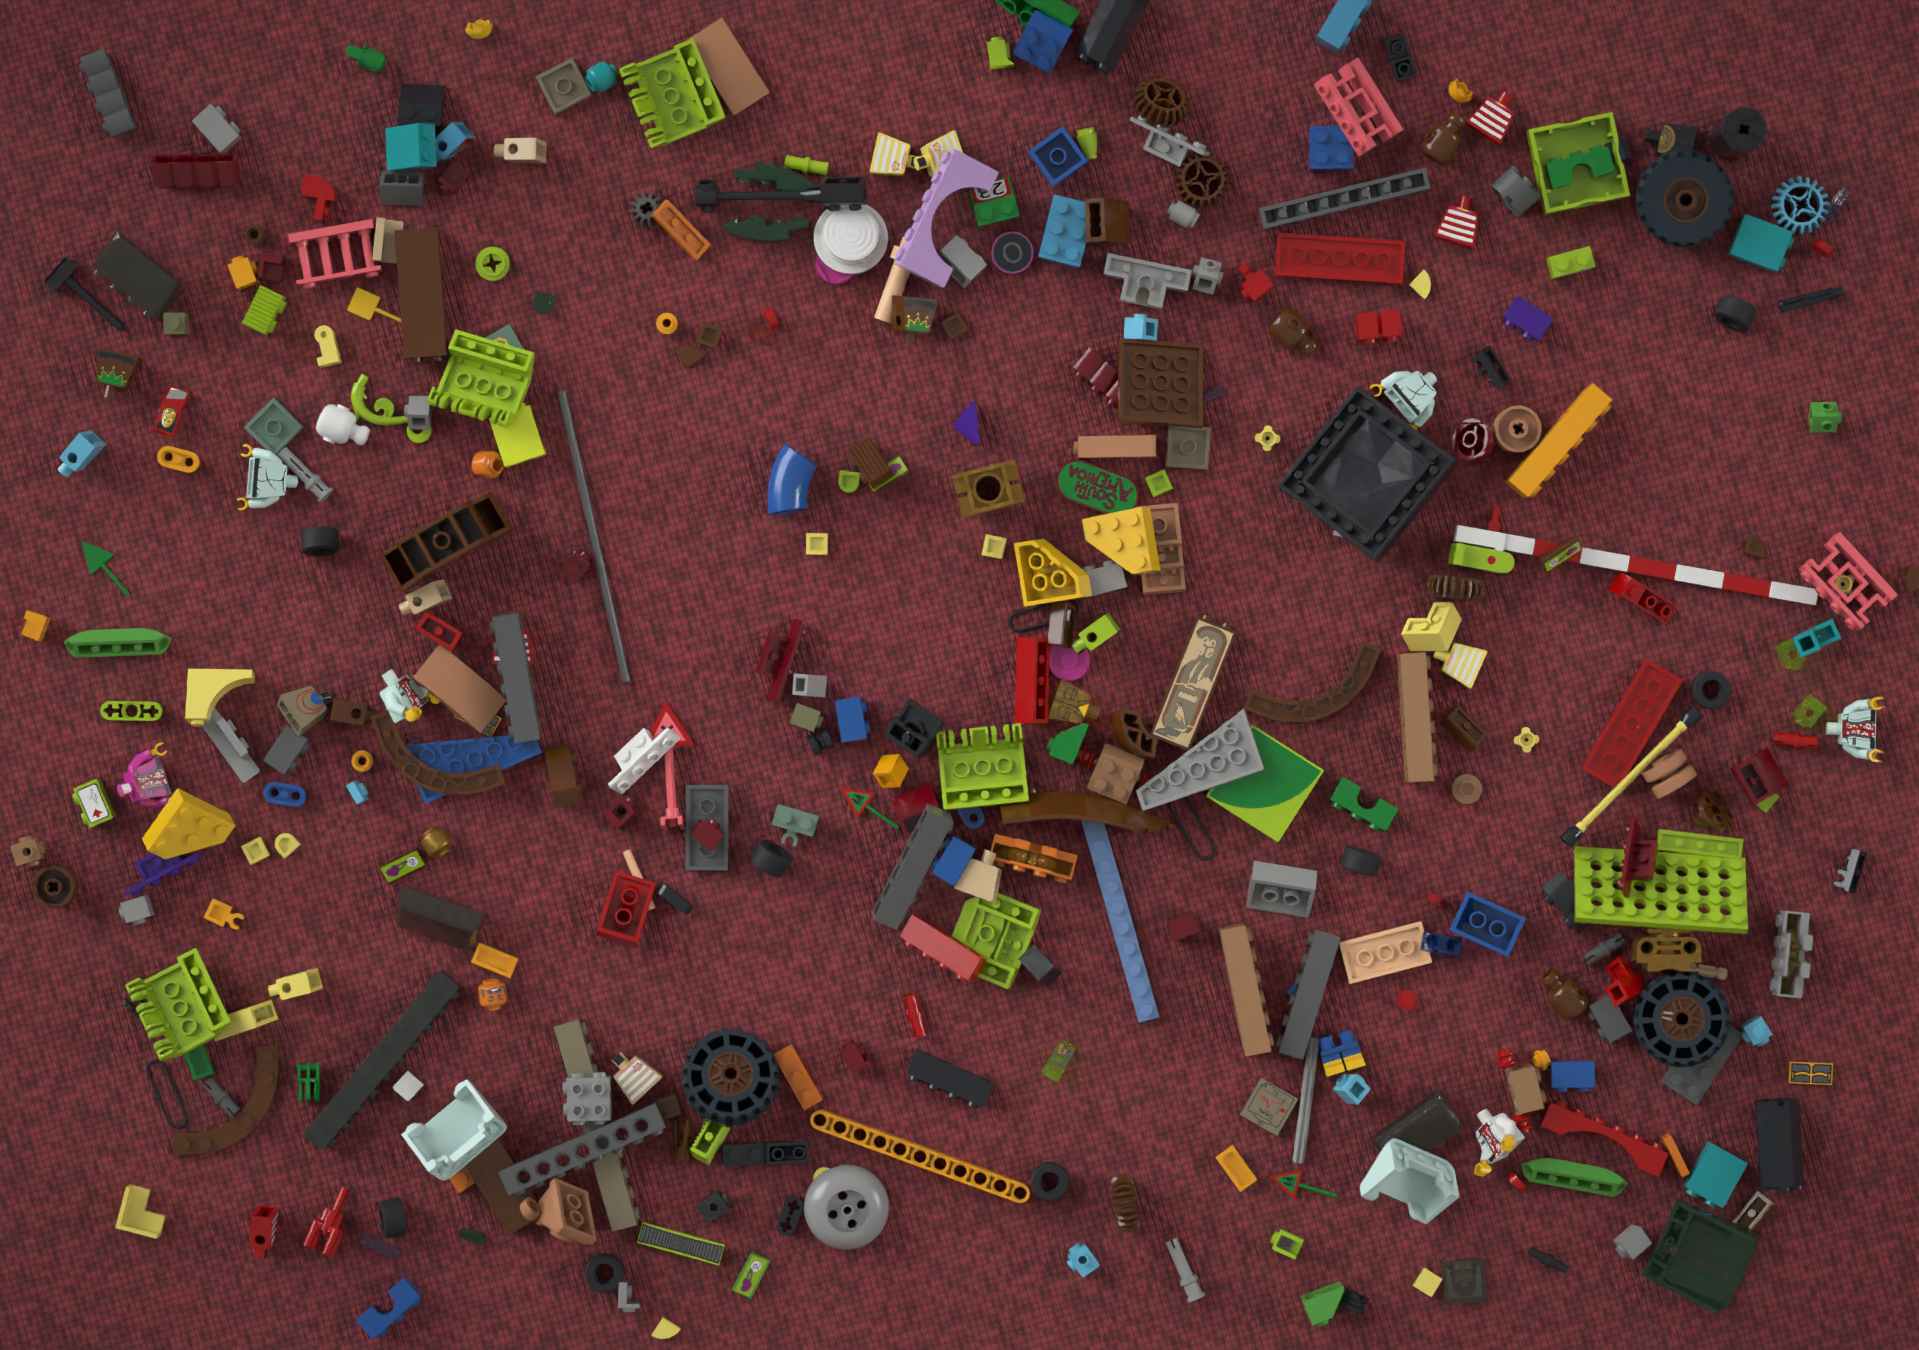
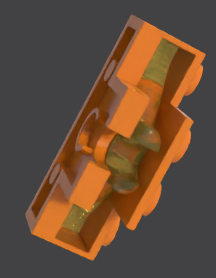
M995 834L991 847V852L997 854L993 865L1004 867L1005 864L1012 865V870L1025 873L1026 869L1034 871V876L1045 878L1046 875L1054 876V881L1065 884L1067 880L1071 881L1078 856L1048 846H1039L1025 840L1013 839Z

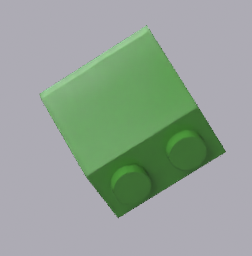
M1340 1281L1300 1296L1312 1326L1315 1324L1317 1327L1329 1323L1328 1319L1333 1318L1344 1292V1287Z

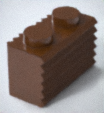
M867 437L848 450L852 456L849 458V461L855 470L860 468L862 474L859 476L866 486L870 484L875 489L894 476L870 437Z

